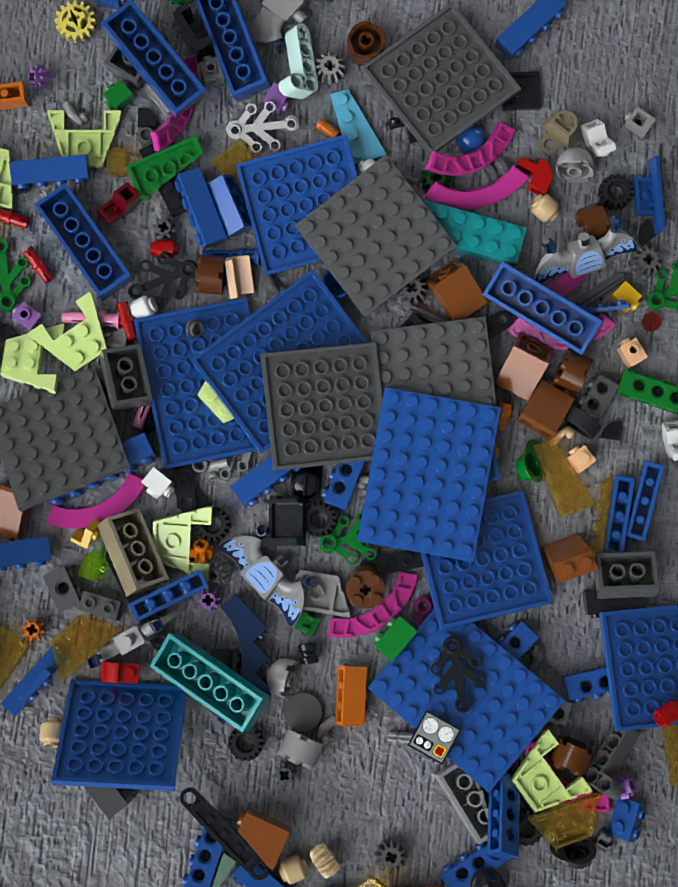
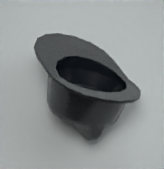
M304 467L298 472L293 471L291 476L292 495H299V499H306V503L316 500L321 491L322 467Z
M559 834L550 842L551 853L558 859L566 861L574 869H583L591 866L592 860L596 856V846L591 841L571 834Z
M489 867L477 870L470 880V887H507L499 873Z

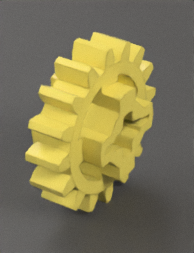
M74 0L72 5L67 1V7L61 5L62 11H56L59 18L54 19L55 23L58 24L56 29L60 31L61 37L66 36L67 41L73 38L75 43H77L78 38L85 41L84 36L91 37L89 31H95L93 25L97 24L94 19L95 14L93 11L91 12V7L89 5L85 7L83 1L78 5L76 0ZM74 16L78 21V26H76V24L74 23Z

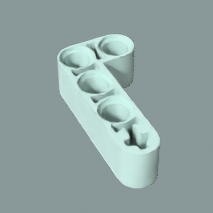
M299 23L285 34L291 75L279 82V90L284 96L305 99L318 90V80L310 32L305 24Z

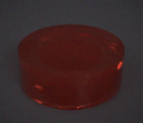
M649 312L643 316L641 325L644 330L654 332L661 326V318L657 313Z

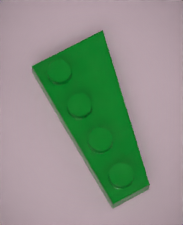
M195 135L127 165L126 168L134 186L141 195V201L202 155L203 150Z

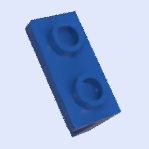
M620 796L616 801L608 829L612 836L627 842H635L641 833L639 828L641 820H644L646 816V804L630 799L622 800Z

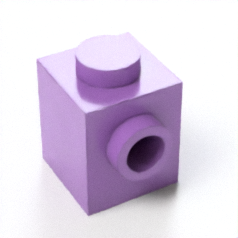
M274 82L263 100V107L267 101H274L276 109L270 114L280 116L282 111H287L291 97L284 96L279 90V85ZM267 104V108L269 110H273V104Z
M24 302L21 305L18 304L12 312V318L30 331L38 327L45 319L40 313Z

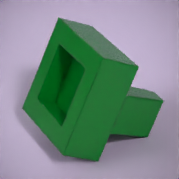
M303 611L295 629L312 637L320 619Z

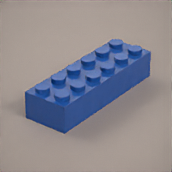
M129 0L101 22L104 32L175 118L179 117L205 96L206 89L133 0Z
M195 0L232 96L239 102L270 88L272 85L239 0Z
M66 183L34 204L102 301L134 280Z
M503 261L482 294L581 355L586 352L604 320Z
M142 433L122 442L131 466L130 468L48 500L46 503L59 506L67 502L66 498L79 497L84 494L86 489L91 488V490L101 487V483L104 481L112 482L120 478L119 474H129L136 471L139 465L144 464V466L154 463V459L158 456L149 436Z

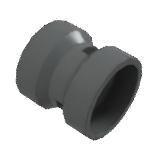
M501 157L496 159L492 165L488 164L483 168L491 183H494L499 177L509 171Z

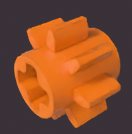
M204 539L195 541L194 544H191V549L189 550L190 558L195 557V562L201 564L212 559V554L214 553L213 545H209L208 541Z
M34 618L33 622L30 619H26L27 625L21 626L25 631L22 636L30 637L29 642H32L34 637L37 640H41V633H46L42 627L45 625V622L38 623V618ZM35 625V629H38V631L36 633H33V631L30 630V627H34Z

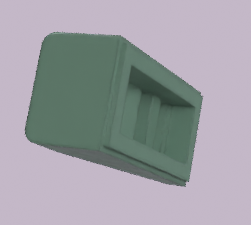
M226 850L222 854L212 887H221L237 863Z

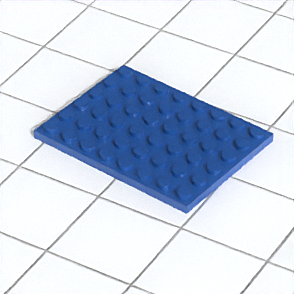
M312 269L190 361L259 453L262 454L270 448L260 354L365 344L368 342L314 269Z
M247 298L134 319L138 344L141 345L152 394L151 407L164 470L258 451L235 419L223 424L198 397V393L205 380L190 361L250 316ZM191 319H198L204 325V332L200 337L190 338L187 335L186 325Z
M385 387L357 541L474 562L501 407Z
M433 609L417 628L418 632L394 661H390L369 685L368 689L415 729L426 710L462 729L447 757L489 793L565 700L474 623L471 622L440 630L435 609ZM450 636L458 637L462 642V648L471 655L479 657L482 662L479 668L474 669L470 666V662L458 655L461 665L485 680V685L482 688H476L473 682L462 675L465 697L471 703V708L466 713H459L455 708V701L458 698L454 676L446 686L444 694L438 695L434 691L435 684L441 681L452 665L451 657H449L442 666L443 671L441 674L434 675L431 672L432 664L436 663L444 652V640ZM455 643L449 644L451 650L456 649L457 645ZM473 659L472 665L478 666L479 660ZM435 665L433 671L438 673L440 666ZM478 678L476 679L475 684L477 686H481L483 684V680ZM442 685L436 687L437 692L441 693L444 690ZM460 702L459 707L465 709L467 707L466 702Z

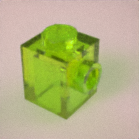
M94 551L91 554L85 553L78 576L99 582L101 575H105L108 566L105 564L106 560L102 558L103 555Z

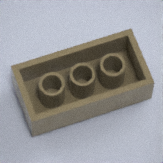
M140 508L107 517L97 525L126 597L157 587L169 579Z

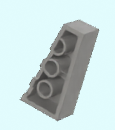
M452 762L435 773L434 776L475 843L481 844L488 839L489 809L487 808L483 791L475 780Z

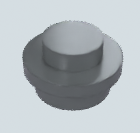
M143 127L139 130L138 140L142 145L148 146L153 143L151 132L154 131L153 128Z
M191 319L186 325V333L190 338L200 337L204 332V325L198 319Z

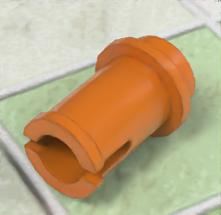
M321 118L315 126L318 133L322 132L329 138L337 137L340 133L339 130L327 123L326 119L323 120Z

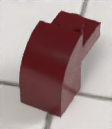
M126 182L113 192L111 200L97 209V214L110 226L120 218L124 219L136 207L141 195L129 182Z

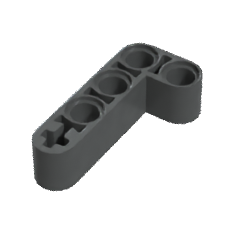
M613 726L593 758L588 772L584 774V780L613 800L618 799L622 795L623 787L613 777L638 739L641 729L615 732Z

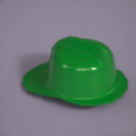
M534 439L526 443L524 454L516 461L515 465L519 481L533 480L534 482H541L543 478L545 455L541 444Z

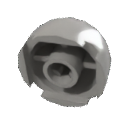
M579 147L569 148L558 157L556 174L560 179L564 177L568 179L567 182L579 184L587 182L589 177H593L594 160L585 149Z
M281 658L266 669L265 678H267V685L273 694L287 699L293 694L290 693L292 687L296 688L299 680L300 667L297 666L299 661Z

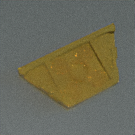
M82 615L77 616L50 641L61 682H65L87 662L88 658L92 657L110 641L119 630Z
M594 793L530 816L528 817L529 821L555 849H559L592 836L593 823L597 816L595 810L597 802L601 801V795Z

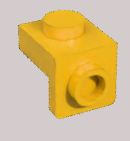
M93 519L85 530L77 529L70 541L87 549L93 540H97L100 534L97 527L100 521Z

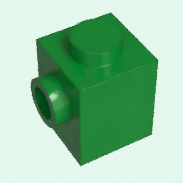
M121 80L116 84L109 85L103 94L106 99L104 103L110 110L122 111L135 100L133 93Z

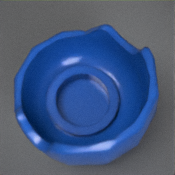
M475 124L456 138V145L460 151L468 154L484 144L485 133L482 127Z
M327 271L322 278L323 283L336 300L345 298L347 293L331 272Z

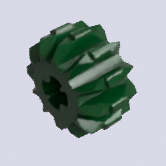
M422 170L421 175L423 177L419 179V182L423 183L421 189L428 188L427 192L434 184L433 177H437L438 183L450 187L448 183L452 181V178L447 177L448 175H440L428 170Z

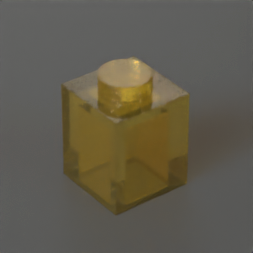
M120 147L107 150V173L109 177H129V172L126 168L128 165L126 150Z

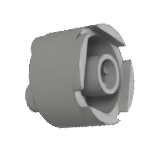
M289 728L277 754L284 758L289 756L288 760L297 765L303 763L302 766L313 770L324 744Z

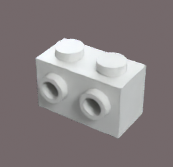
M154 467L141 482L148 487L146 492L156 499L159 497L162 499L165 497L169 498L175 491V488H173L175 483Z

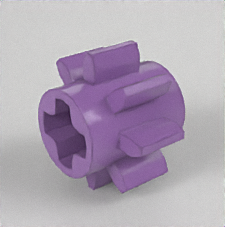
M35 65L28 72V81L31 85H35V89L48 87V84L51 82V73L49 69H44V65Z
M207 588L206 594L199 592V595L202 597L201 600L196 602L203 605L200 610L206 607L211 612V607L219 608L216 603L221 598H216V590L210 593L209 588ZM207 595H210V598H214L211 606H208V603H204Z
M621 774L614 778L623 787L622 800L634 796L637 785L633 778H628L627 774Z

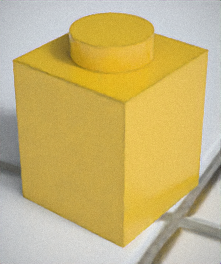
M624 281L609 298L613 302L626 300V304L631 303V308L622 309L627 313L630 309L634 311L641 304L638 300L642 295L627 281Z

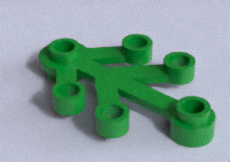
M0 238V245H5L4 250H0V285L3 288V293L0 292V308L5 312H12L18 305V296L25 288L31 286L32 281L28 276L24 275L20 277L19 284L12 292L10 285L23 269L29 267V261L25 257L18 258L17 264L9 273L6 255L9 250V244L5 239ZM22 260L26 261L24 266H20ZM24 279H28V280H29V281H28V284H26V285H23V284H22V281H23ZM7 300H12L10 306H6Z
M675 260L671 265L673 272L669 289L662 292L664 281L668 277L667 271L660 269L655 275L657 281L654 292H651L646 298V304L650 309L660 310L662 307L674 309L678 313V303L667 300L671 296L678 297V269L675 268V263H678V260ZM660 272L665 275L663 279L659 277ZM657 298L658 304H654L652 299Z
M362 511L358 513L357 520L347 535L338 538L343 528L348 527L350 524L348 516H340L338 524L332 533L321 537L319 542L321 550L328 554L335 552L345 558L349 565H354L358 561L357 555L353 552L349 553L340 546L348 544L364 554L368 561L375 560L377 557L376 551L357 541V532L361 522L359 516L362 515ZM341 519H347V524H341ZM327 541L333 543L331 547H327L325 544ZM368 552H373L375 554L374 557L369 558L367 556ZM349 556H355V561L350 562L348 560Z

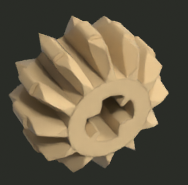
M318 844L310 851V858L324 878L332 877L340 870V864L327 844Z

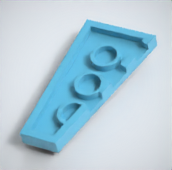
M346 89L330 94L341 135H347L354 165L356 166L361 161H366L367 159H381L384 155H387L350 91Z

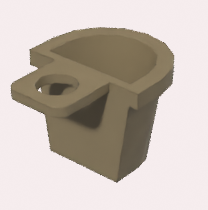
M563 110L550 115L541 125L547 133L540 140L537 147L549 157L562 144L568 149L572 148L580 136L579 122L574 113ZM552 140L555 146L553 149L547 150L544 147V142Z

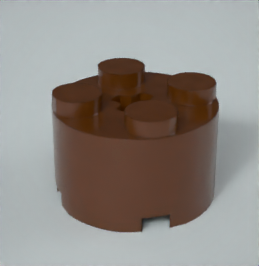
M363 21L352 27L347 38V51L355 64L359 66L365 65L384 51L385 35L378 25Z
M600 201L580 208L575 213L578 227H582L583 233L594 236L596 240L604 237L609 231L607 226L610 223L603 206H600Z
M198 255V266L200 268H196L195 279H198L199 282L196 281L195 293L223 295L224 275L226 273L225 257Z
M567 348L563 356V362H560L557 366V373L553 383L577 393L587 378L586 374L588 370L590 371L593 358L584 354L581 355L573 349Z
M367 564L359 565L348 575L346 594L351 604L355 607L368 609L382 602L385 594V579L383 574L374 566ZM364 584H367V589H364Z
M558 735L557 742L559 744L553 748L550 759L554 762L553 766L561 770L568 768L572 770L573 774L583 777L584 773L588 772L595 749L590 747L589 750L585 748L586 743L568 736L562 739V736Z

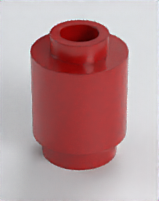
M156 240V242H151V257L158 259V255L165 252L169 257L175 259V255L179 254V245L175 244V240ZM161 255L160 259H167V257L165 255Z
M677 700L668 701L654 711L655 716L653 718L658 726L667 728L678 720Z

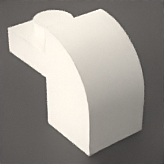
M599 119L580 126L585 144L593 158L607 156L616 150L615 142L607 137L605 124Z
M678 420L663 422L662 435L665 451L668 458L676 461L678 460Z

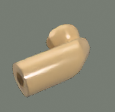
M565 426L558 430L548 443L555 448L565 436L571 439L575 435V430L571 429V426Z

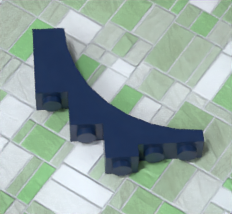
M234 594L221 608L231 620L238 635L242 655L241 676L270 696V689L267 683L256 672L258 669L261 672L269 665L267 660L270 657L254 641L255 639L260 641L267 634L265 630L268 627L237 594ZM221 717L218 718L222 725L227 722Z

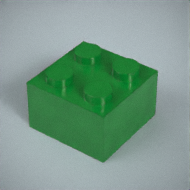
M399 615L396 618L392 616L386 624L388 628L384 633L380 631L373 639L375 641L374 647L392 662L418 632Z

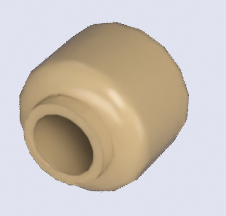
M539 194L530 205L532 206L531 213L541 222L553 221L559 214L557 212L559 204L548 194Z
M49 717L48 721L41 723L39 740L44 743L43 746L58 747L62 728L60 718Z
M298 855L282 860L281 866L278 867L283 881L288 882L290 885L305 879L307 875L306 870L309 869L305 858L300 859Z

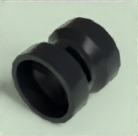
M317 643L298 645V651L301 652V657L299 658L300 665L319 663V658L316 655Z

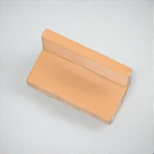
M250 256L227 257L224 262L230 299L238 298L240 294L254 293Z

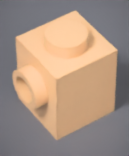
M627 338L619 343L621 346L617 349V352L627 369L648 358L637 338L633 340Z
M585 445L574 447L569 451L570 456L566 458L577 474L596 461Z

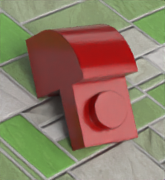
M520 157L516 167L525 174L532 176L527 190L537 195L546 194L552 180V170L549 164L542 158H540L538 164H535L530 158L524 157L523 159Z
M102 661L101 682L139 684L140 663Z

